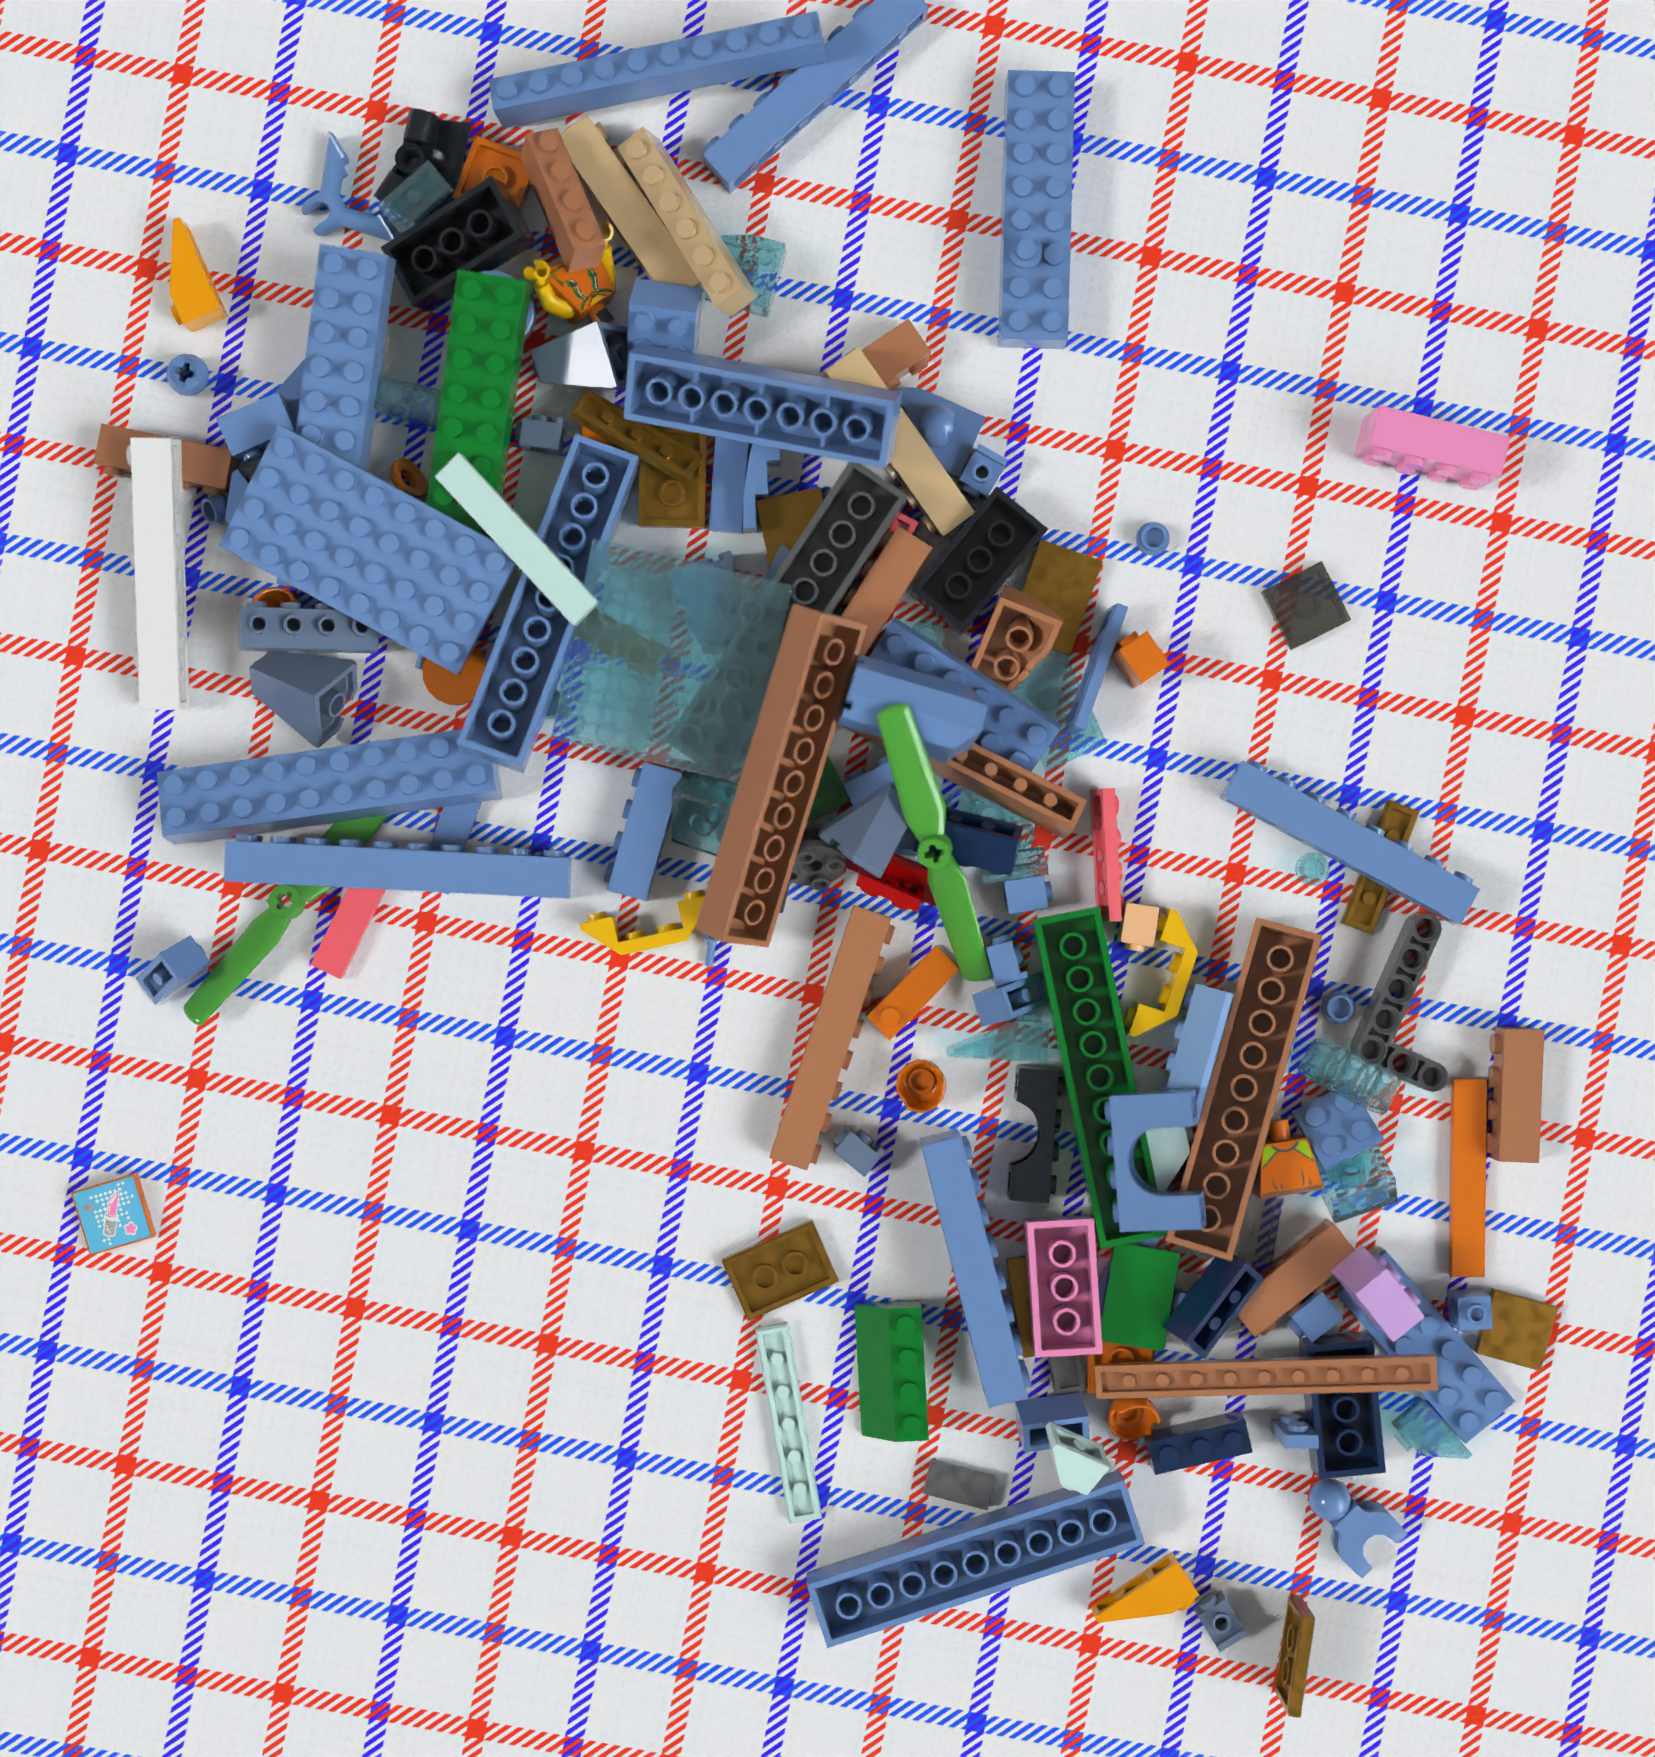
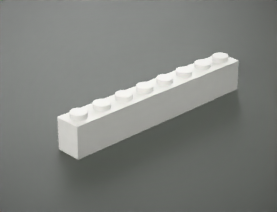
M130 438L131 445L127 447L126 457L128 464L131 466L132 479L128 482V496L133 503V513L129 516V529L134 534V547L130 551L131 566L135 568V581L131 585L132 599L136 601V615L133 616L132 628L134 634L137 635V648L134 650L133 660L135 667L138 668L139 679L135 684V698L139 701L140 709L181 710L189 708L181 439Z

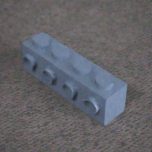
M249 601L246 602V607H240L238 610V651L374 654L379 651L377 631L326 603L315 604V609H301V603L296 602L281 603V608H267V602Z

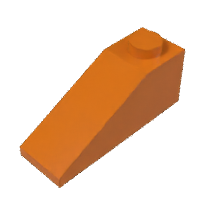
M935 946L866 1013V1017L891 1040L959 968Z

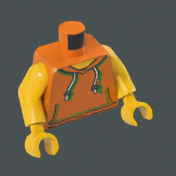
M608 222L601 223L602 236L606 246L599 266L568 273L563 260L552 267H549L548 263L544 260H534L537 272L533 267H526L524 269L525 278L535 281L533 286L545 311L566 319L573 325L587 317L592 322L599 321L610 324L615 320L606 307L616 293L612 248L607 243L612 239L614 229Z

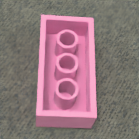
M1379 405L1363 418L1354 457L1362 458L1363 463L1369 466L1382 467L1383 464L1394 466L1395 471L1398 473L1413 475L1415 472L1427 474V479L1444 483L1448 479L1460 482L1459 487L1479 490V487L1482 488L1502 476L1511 437Z
M1090 1215L1023 1219L1031 1350L1035 1358L1103 1354L1094 1218Z

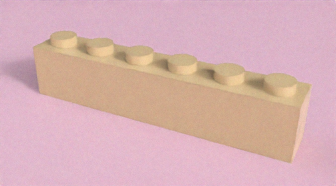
M587 115L560 135L577 176L651 281L698 287L703 290V285L664 226L657 211L644 197L646 194L636 178L632 179L626 171V168L629 166L618 149L613 152L607 141L610 140V137L602 124L597 122L594 125Z
M642 126L620 144L617 149L714 305L732 317L758 296L660 139Z
M859 346L850 350L822 371L826 378L888 389ZM900 407L894 456L887 467L883 469L892 480L897 478L904 487L902 492L909 497L907 503L911 507L917 505L924 516L920 518V521L931 535L936 532L938 536L943 537L973 515L975 511Z

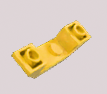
M703 889L684 893L685 900L677 902L683 928H677L676 923L658 926V933L645 936L644 930L626 933V940L621 941L616 917H607L606 911L586 915L588 922L580 923V927L583 932L619 955L687 941L695 930L704 900Z
M1165 908L1164 914L1159 913L1156 940L1178 946L1180 950L1179 953L1174 952L1170 959L1168 971L1172 972L1168 985L1163 984L1159 992L1157 1002L1161 1003L1160 1010L1138 1002H1134L1133 1008L1128 1007L1123 1017V1024L1126 1027L1125 1033L1133 1037L1178 1015L1198 955L1178 912L1170 908Z

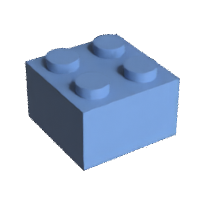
M635 278L629 300L627 357H629V352L640 344L696 354L699 343L702 288Z

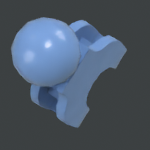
M1333 1478L1321 1479L1314 1483L1309 1491L1310 1508L1314 1514L1332 1525L1331 1542L1333 1549L1344 1563L1361 1578L1372 1570V1566L1363 1555V1546L1370 1537L1385 1535L1395 1543H1399L1407 1536V1532L1379 1502L1355 1501L1350 1496L1346 1485L1339 1480Z

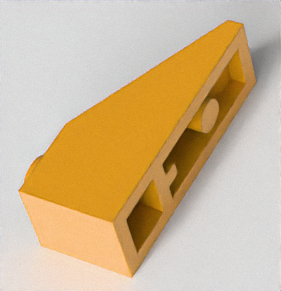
M180 217L173 219L170 296L174 305L170 306V310L178 325L183 324L191 332H194L228 317V314L189 226Z
M1172 1552L1092 1605L1091 1609L1098 1623L1172 1614L1177 1610H1186L1195 1602V1598L1199 1596V1593Z

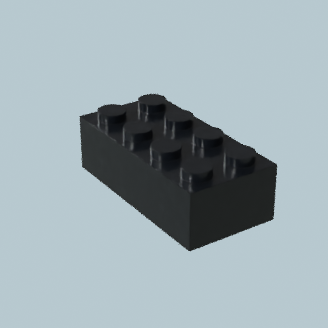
M490 176L381 246L384 254L396 260L394 273L411 305L428 312L455 294L458 269L477 273L493 271L536 244V241L506 185Z
M996 486L913 587L910 595L961 636L1043 537L1048 528Z

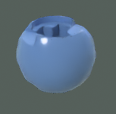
M181 354L173 358L167 366L166 377L168 383L180 395L194 396L204 391L209 383L207 365L196 355ZM191 370L194 373L193 378H187L186 380L182 378L183 371L189 372Z
M931 405L923 410L920 427L922 428L921 436L928 446L938 448L952 442L955 413L949 407Z

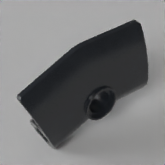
M416 108L409 109L403 145L397 149L395 154L396 164L388 172L373 196L413 225H416L442 208L460 180L471 129L470 122L441 120L432 112ZM420 157L419 164L413 169H408L409 161L412 158Z

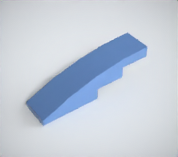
M752 444L744 487V533H757L756 500L769 498L768 466H781L779 448Z

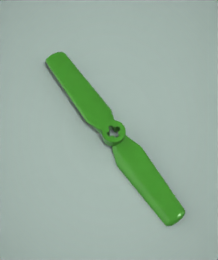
M904 703L890 705L877 714V720L904 820L920 842L917 851L918 859L925 867H928V884L962 977L973 982L987 980L992 977L967 880L952 855V842L944 834L946 827L945 801L910 706ZM930 845H935L936 849H942L939 856H935L933 851H929Z
M389 815L335 822L323 834L321 839H330V846H339V839L364 841L365 846ZM286 884L275 887L269 895V908L253 919L184 1005L183 1009L188 1019L196 1025L204 1024L279 943L291 919L297 918L302 914L306 902L311 903L332 887ZM285 895L290 897V902L292 903L289 908L285 907L282 901Z

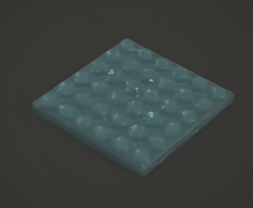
M593 539L584 586L600 603L574 627L551 738L739 783L778 655L793 585Z

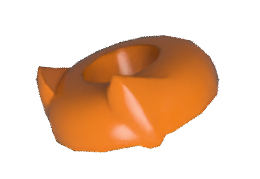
M399 458L392 463L390 477L395 487L415 498L427 492L428 489L424 475L411 459ZM401 474L407 478L410 486L403 481Z

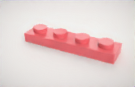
M1115 788L1090 790L1096 906L1100 907L1102 922L1122 921L1125 904L1124 898L1120 894V880L1123 876V868L1118 856L1121 834L1117 828L1116 817L1119 812V799L1115 795Z

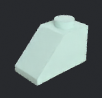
M1191 1127L1154 1128L1146 1131L1158 1190L1166 1191L1190 1154L1189 1144H1193L1194 1141Z
M1048 1422L1045 1428L1058 1481L1067 1490H1075L1088 1495L1110 1468L1103 1445Z

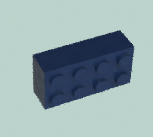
M1365 1332L1323 1335L1313 1343L1306 1337L1299 1339L1300 1357L1375 1355L1374 1341ZM1378 1392L1304 1394L1306 1421L1319 1435V1449H1309L1310 1466L1319 1479L1386 1473Z

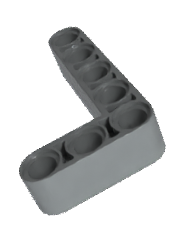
M1414 913L1408 916L1402 926L1352 1038L1350 1050L1353 1057L1360 1062L1421 1089L1436 1092L1443 1089L1447 1084L1448 1073L1445 1067L1438 1062L1393 1043L1442 931L1441 922L1436 916L1428 913ZM1425 919L1429 925V930L1425 936L1421 937L1417 933L1416 926L1420 920ZM1411 949L1415 953V962L1410 967H1407L1403 963V954ZM1398 979L1402 984V990L1398 996L1393 997L1389 992V986L1394 980ZM1381 1010H1386L1389 1017L1388 1022L1383 1027H1379L1376 1024V1015ZM1372 1040L1375 1044V1051L1371 1056L1365 1057L1362 1053V1047L1365 1042ZM1402 1053L1405 1057V1065L1400 1070L1395 1071L1392 1065L1393 1059L1396 1055ZM1433 1067L1435 1078L1429 1084H1425L1423 1073L1427 1068Z

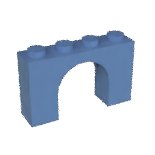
M1196 1089L1113 1093L1109 1096V1101L1105 1102V1117L1107 1122L1111 1121L1112 1135H1108L1107 1145L1109 1155H1114L1115 1169L1110 1171V1183L1112 1189L1117 1191V1202L1113 1203V1219L1115 1223H1119L1120 1232L1201 1230L1206 1225L1204 1190L1161 1191L1155 1189L1139 1176L1134 1164L1135 1145L1144 1132L1154 1128L1191 1127L1198 1123Z

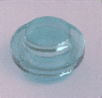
M924 619L913 625L912 629L940 646L943 633L936 622Z
M1307 853L1297 861L1296 875L1306 885H1319L1329 875L1328 861L1318 853Z

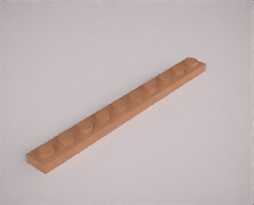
M1435 1353L1094 1364L1096 1399L1438 1390Z

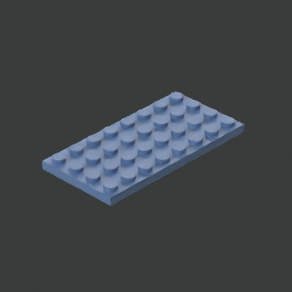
M278 424L219 544L220 547L457 675L461 674L516 567L515 562L493 539Z

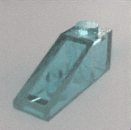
M1025 1013L1022 1015V1019L1006 1021L947 1046L945 1054L948 1057L1047 1063L1049 1022L1041 1020V1014Z

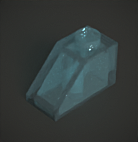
M1421 1397L1391 1422L1398 1431L1394 1437L1407 1451L1413 1448L1420 1456L1468 1459L1473 1455Z

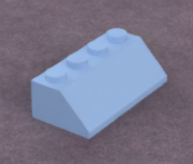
M1195 983L1194 989L1188 988L1184 999L1183 1007L1188 1008L1185 1021L1179 1020L1174 1039L1180 1040L1177 1052H1170L1165 1071L1171 1072L1168 1084H1161L1159 1090L1196 1089L1199 1123L1235 994Z

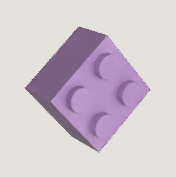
M1361 1245L1331 1270L1366 1316L1393 1343L1425 1317L1417 1307L1421 1303L1419 1298L1408 1286L1405 1287L1400 1281L1402 1279L1400 1274L1389 1262L1386 1263L1377 1251L1370 1254Z

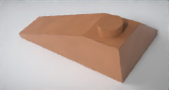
M1004 584L971 667L1012 692L1021 681L1025 680L1040 660H1043L1051 651L1062 626L1063 619L1035 596Z

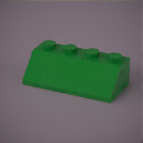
M920 1299L854 1303L862 1436L892 1442L929 1440Z

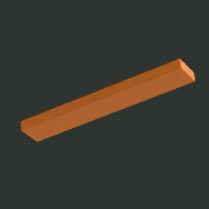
M1451 1078L1449 1275L1451 1277H1485L1487 1079Z

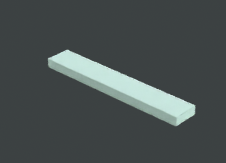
M458 453L435 476L573 626H577L600 603L461 453Z
M788 1322L755 1327L789 1524L821 1519V1507Z

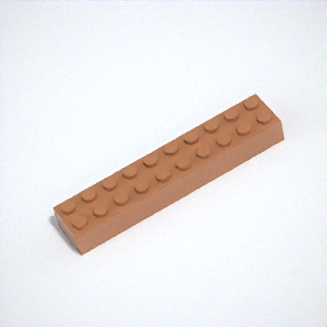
M793 603L695 926L696 930L720 942L769 947L867 625Z
M1256 917L1180 1187V1191L1204 1190L1206 1225L1201 1230H1168L1165 1241L1232 1261L1322 935Z

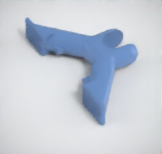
M328 131L329 139L321 189L319 193L302 204L303 215H309L323 207L329 208L330 214L328 218L318 224L313 230L318 236H327L338 228L345 227L391 241L397 236L383 214L373 216L369 208L363 212L348 208L340 197L342 180L349 176L345 170V165L350 163V159L333 132Z

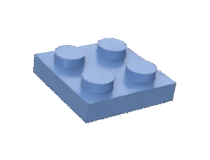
M1351 1082L1291 1112L1301 1133L1307 1137L1311 1150L1324 1172L1384 1141L1383 1136Z

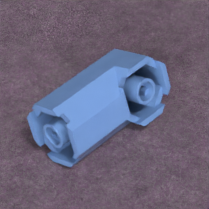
M860 654L858 655L853 671L855 673L847 690L838 725L882 738L877 714L890 705L904 703L910 706L928 758L946 763L960 753L963 754L970 750L982 731L988 709V704L971 687Z

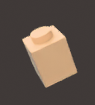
M1124 902V912L1122 913V921H1119L1116 941L1125 942L1124 949L1144 952L1145 946L1154 947L1160 908Z

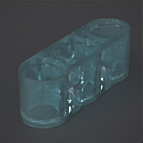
M963 787L956 788L947 794L945 798L946 807L952 808V797L955 794L961 793L969 800V806L965 812L981 815L985 809H992L997 813L998 820L1023 825L1027 830V837L1024 842L1020 843L1019 848L1029 846L1034 840L1035 830L1032 824L1013 812Z
M1314 1039L1298 1066L1300 1074L1308 1080L1379 1114H1384L1388 1111L1401 1086L1399 1078L1391 1072L1323 1039Z

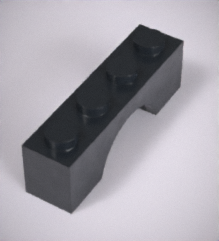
M1016 1065L1014 1098L1033 1112L1037 1121L1038 1133L1032 1149L1021 1159L1009 1163L1007 1185L1009 1201L1049 1203L1050 1195L1056 1194L1057 1176L1051 1175L1052 1162H1058L1059 1142H1054V1130L1060 1129L1061 1109H1056L1057 1096L1063 1095L1064 1077L1058 1076L1059 1070L1055 1067Z

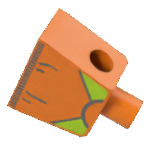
M1288 1118L1272 1119L1269 1126L1271 1139L1265 1140L1254 1180L1255 1194L1259 1198L1264 1199L1324 1189L1307 1137L1302 1134L1290 1135Z

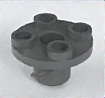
M807 828L804 830L789 882L811 886L815 890H823L828 888L830 882L837 879L844 872L846 859L842 852L837 849V845H830L819 837L817 833L819 829Z

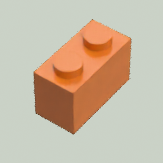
M1136 631L1128 635L1115 645L1118 651L1111 656L1132 688L1144 683L1170 665L1148 631L1140 636Z

